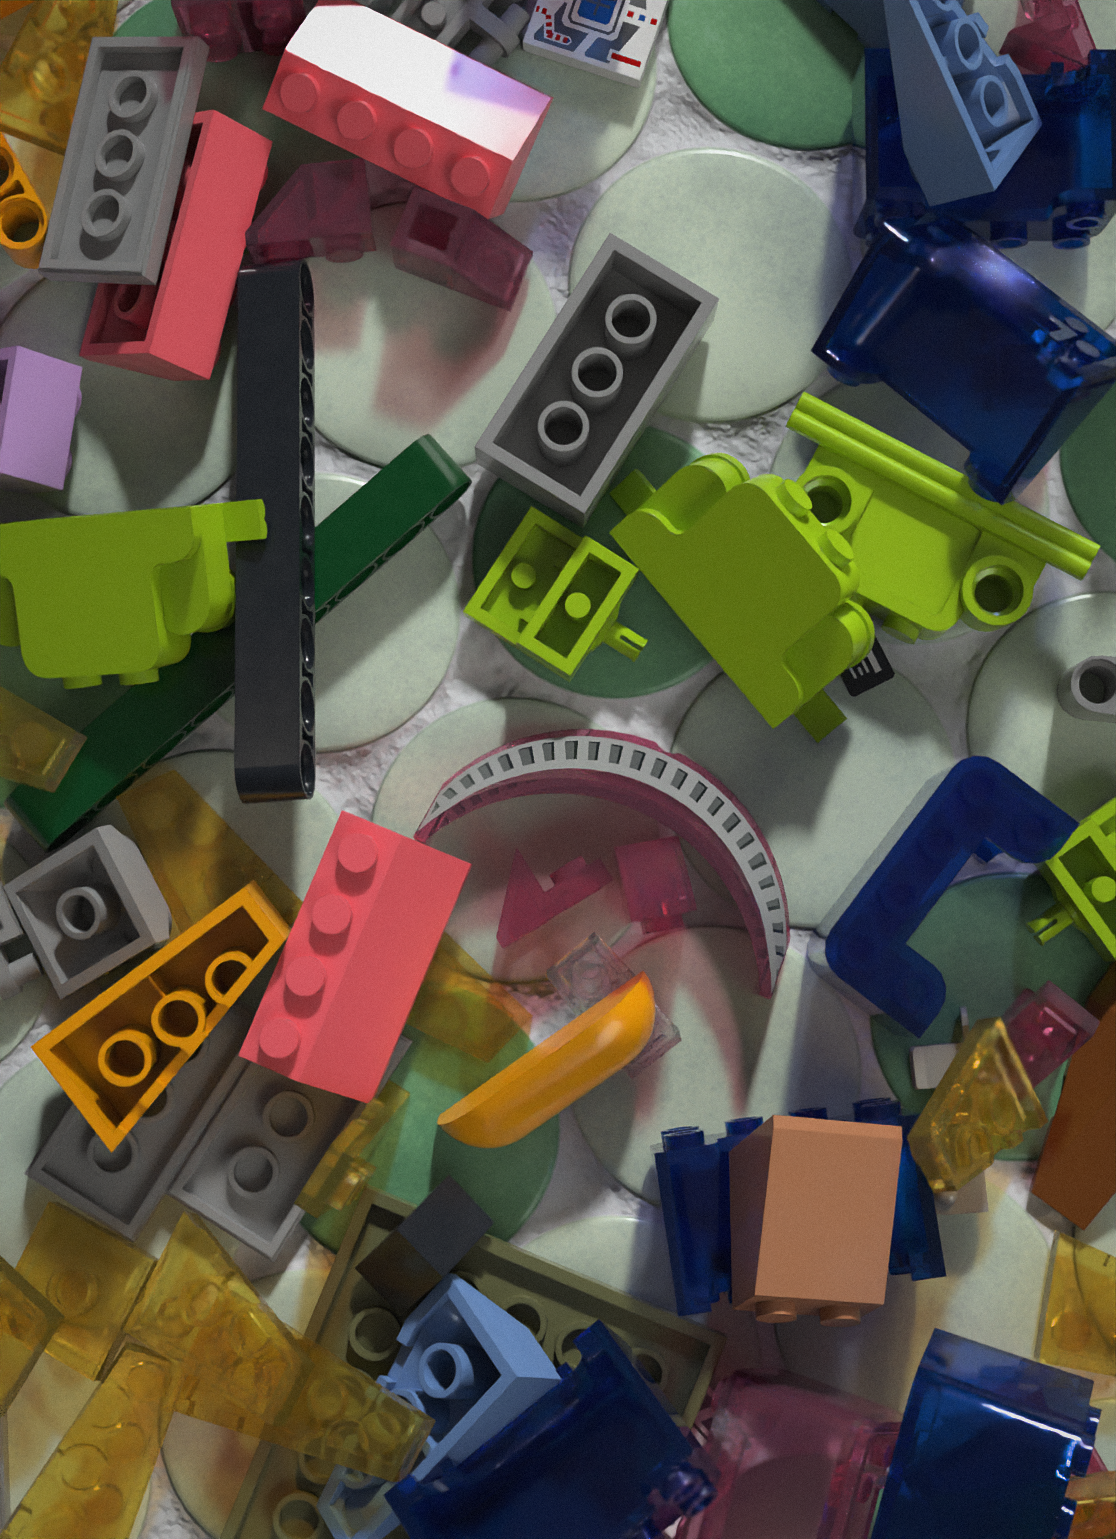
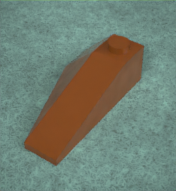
M1116 961L1111 962L1086 998L1080 1018L1083 1021L1073 1055H1069L1063 1075L1066 1076L1055 1115L1050 1118L1029 1188V1192L1082 1230L1087 1228L1116 1193Z

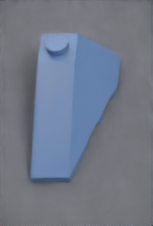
M883 0L903 148L913 179L920 185L929 206L995 191L1042 126V121L1018 67L1009 54L998 57L995 55L984 39L989 29L987 23L979 12L967 15L957 0Z
M448 1273L405 1320L396 1339L402 1343L388 1375L378 1376L370 1393L375 1402L360 1433L349 1436L317 1502L316 1508L335 1539L384 1538L520 1427L563 1381V1378L530 1330L456 1274Z

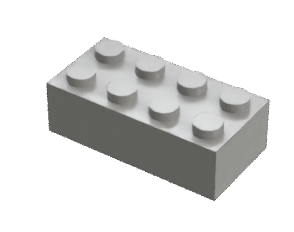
M609 233L476 443L475 454L477 464L581 528H584L714 321L719 298L612 233Z

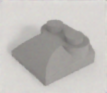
M111 824L96 827L3 886L60 1000L73 995L142 954L159 949L169 939L171 933L172 916L170 909L136 844L129 837L121 834Z

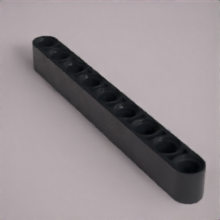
M305 259L242 266L238 276L236 501L262 499L265 506L264 520L267 525L266 539L236 541L234 772L236 789L243 804L310 800L315 790L314 288Z

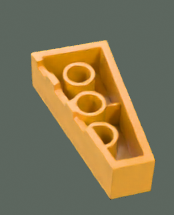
M252 880L31 1046L32 1050L111 1153L288 938L291 932L290 926L255 880Z

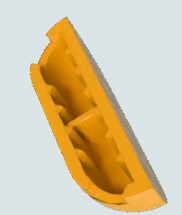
M641 971L441 1113L437 1124L449 1136L469 1146L477 1148L507 1146L524 1138L624 1068L642 1052L651 1036L655 1023L654 990L645 972Z

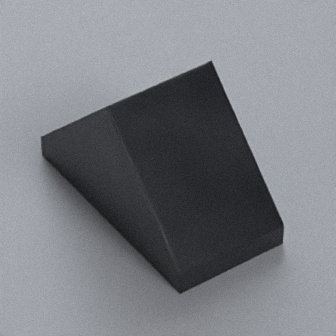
M449 1174L355 1266V1269L399 1315H402L451 1271L495 1221Z

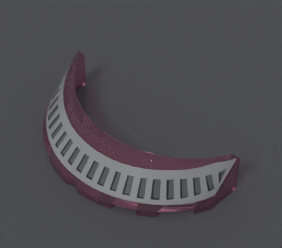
M596 729L550 731L512 741L473 760L444 782L413 836L416 841L429 846L437 831L476 809L510 798L536 794L585 795L619 803L640 811L659 821L686 840L720 876L736 901L754 948L759 978L752 994L766 1000H770L773 995L790 943V920L783 881L770 846L748 810L719 779L688 757L680 753L673 754L664 751L654 741L631 734Z

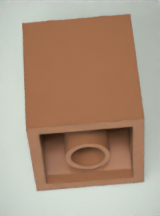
M772 1115L729 1151L732 1310L755 1311V1319L767 1323L791 1322L797 1319V1314L820 1316V1324L823 1326L851 1327L859 1325L861 1317L884 1305L903 1140L902 1126Z

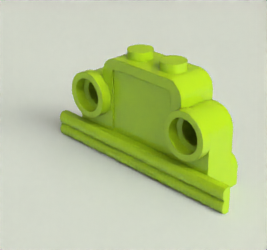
M806 392L802 393L785 426L819 444L805 472L795 483L810 498L812 502V509L810 511L825 529H833L849 543L855 557L852 561L858 568L860 582L856 593L849 600L859 604L869 614L883 620L881 629L905 643L915 644L917 638L921 640L937 639L954 626L959 619L970 628L982 632L995 631L1008 626L1021 618L1030 607L1033 598V588L1046 563L1081 581L1087 574L1100 548L1099 544Z
M710 453L697 458L690 465L679 469L657 491L638 468L634 469L609 493L627 515L609 534L772 729L794 714L814 740L819 743L848 719L823 689L846 669L852 668L864 660L870 653L875 639L874 625L869 614L859 604L849 600L856 593L860 582L858 568L852 561L855 555L849 543L835 530L825 529L810 511L812 509V502L797 483L790 479L783 480L774 474H762L750 479L743 464L728 454Z
M255 499L0 523V644L7 647L21 645L22 658L28 670L40 678L62 677L63 688L65 689L103 684L102 675L119 674L120 685H135L159 681L158 668L178 663L186 657L191 646V633L221 630L230 626L235 621L236 574L229 567L226 542L266 539L267 525L264 520L265 506L263 500Z

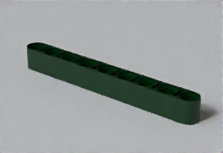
M430 434L423 435L409 445L315 527V625L448 510L471 486L472 480ZM235 621L230 626L221 630L193 633L191 635L190 650L186 657L178 663L158 668L159 681L133 685L10 793L3 803L4 806L45 853H50L65 844L235 696Z

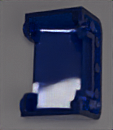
M926 213L882 223L811 349L812 353L828 365L827 370L829 374L837 381L852 387H857L861 383L874 384L883 381L971 453L964 462V471L969 478L968 484L970 488L982 498L997 502L1000 505L1016 500L1116 383L1115 338L968 226L940 213Z

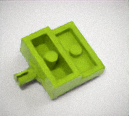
M532 506L463 610L464 616L569 683L587 655L601 646L603 642L631 659L633 663H635L640 652L643 651L648 642V639H644L617 621L620 604L637 579L639 568L586 535L583 538Z
M1115 796L1029 857L1049 884L1053 900L1056 903L1025 924L1030 933H1036L1052 921L1049 926L1033 936L1041 946L1045 945L1048 940L1069 925H1072L1085 934L1104 962L1116 961Z

